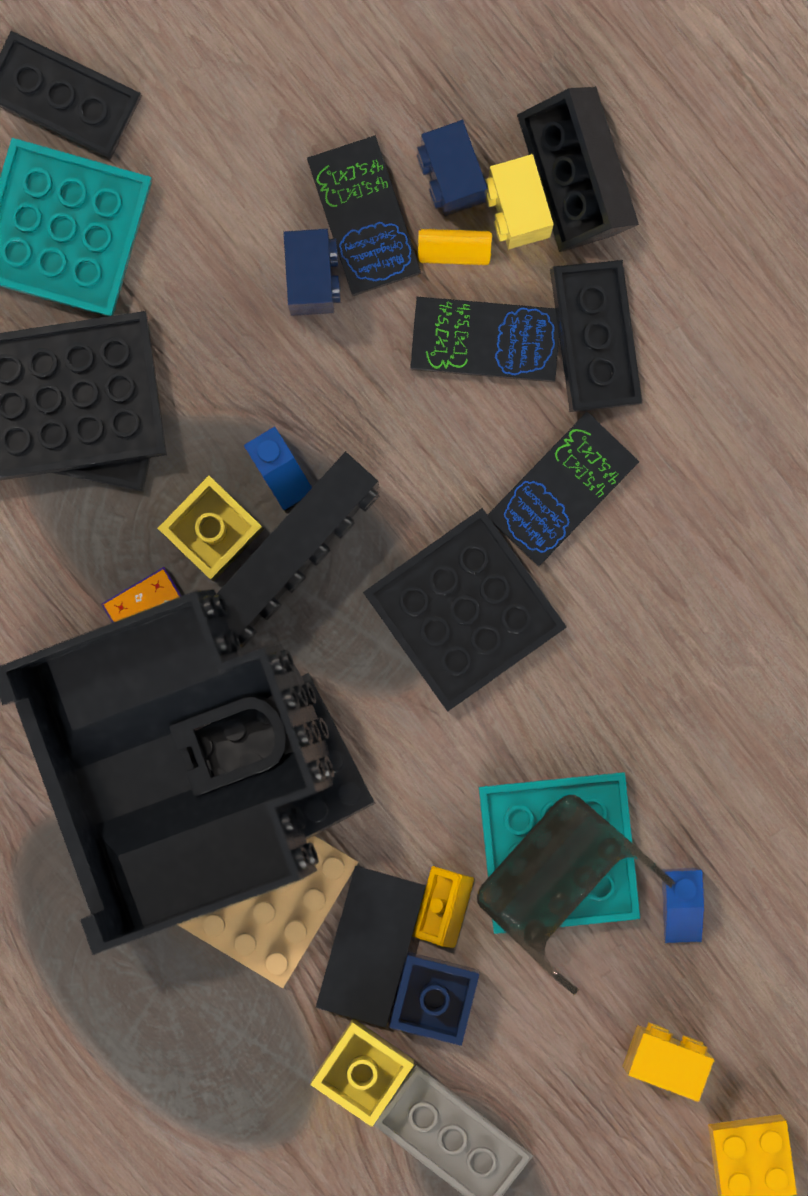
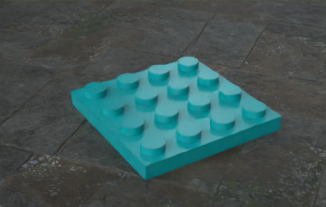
M11 138L0 176V286L102 316H113L153 181L152 177Z
M625 772L479 787L494 934L640 919Z

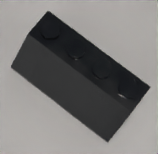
M596 86L568 88L517 114L529 155L533 154L554 224L552 231L559 252L613 237L639 225Z

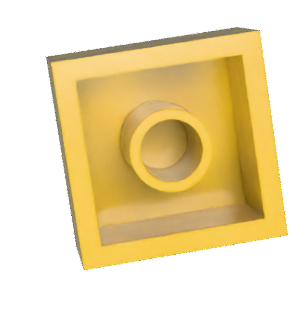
M648 1022L646 1028L637 1025L622 1065L627 1075L699 1102L714 1058L707 1052L708 1047L704 1046L703 1042L685 1035L682 1036L681 1041L672 1038L673 1034L669 1033L668 1029Z
M781 1114L708 1124L718 1196L797 1195L787 1120Z

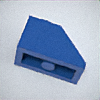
M275 426L244 445L283 511L300 502L312 489V486Z
M699 868L661 869L665 943L702 942L704 916L702 870Z

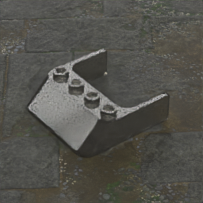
M566 795L550 808L481 885L477 894V903L540 966L569 992L575 995L579 989L545 955L546 943L558 927L612 867L624 858L633 857L639 860L670 888L676 882L580 797Z

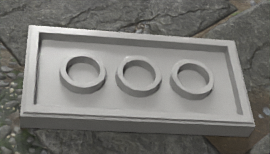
M418 1064L413 1067L374 1124L375 1127L464 1196H503L533 1157L530 1151Z

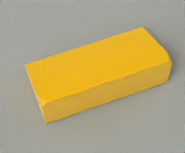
M419 230L418 261L420 263L488 265L491 258L492 233L490 231Z
M431 866L412 936L443 947L454 948L457 944L474 878Z

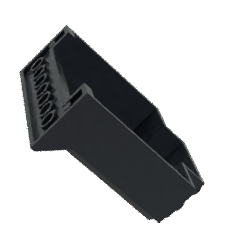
M215 589L193 591L0 666V701L2 705L15 703L91 913L80 919L92 955L295 883L318 871L315 865L319 862L316 849L311 842L307 843L302 830L306 826L304 816L299 807H294L292 801L333 785L332 777H334V771L329 759L326 739H329L328 729L324 720L316 716L313 704H316V698L311 685L304 683L303 677L294 665L290 652L284 649L282 644L262 647L244 655H238L237 651L241 650L238 636L233 629L229 630L224 617L228 615L226 603L220 594L216 595ZM247 709H256L262 712L269 719L275 734V745L271 754L259 761L212 777L195 729Z

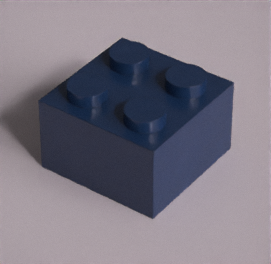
M460 120L421 134V146L416 147L418 152L416 156L422 174H430L432 181H429L430 188L428 190L434 208H442L443 214L446 217L486 203L488 188L464 121Z
M328 229L283 231L287 298L291 316L334 313V303H341L339 276L332 275L331 268L338 267L336 239H329Z
M407 952L389 1028L462 1046L480 975L479 969Z

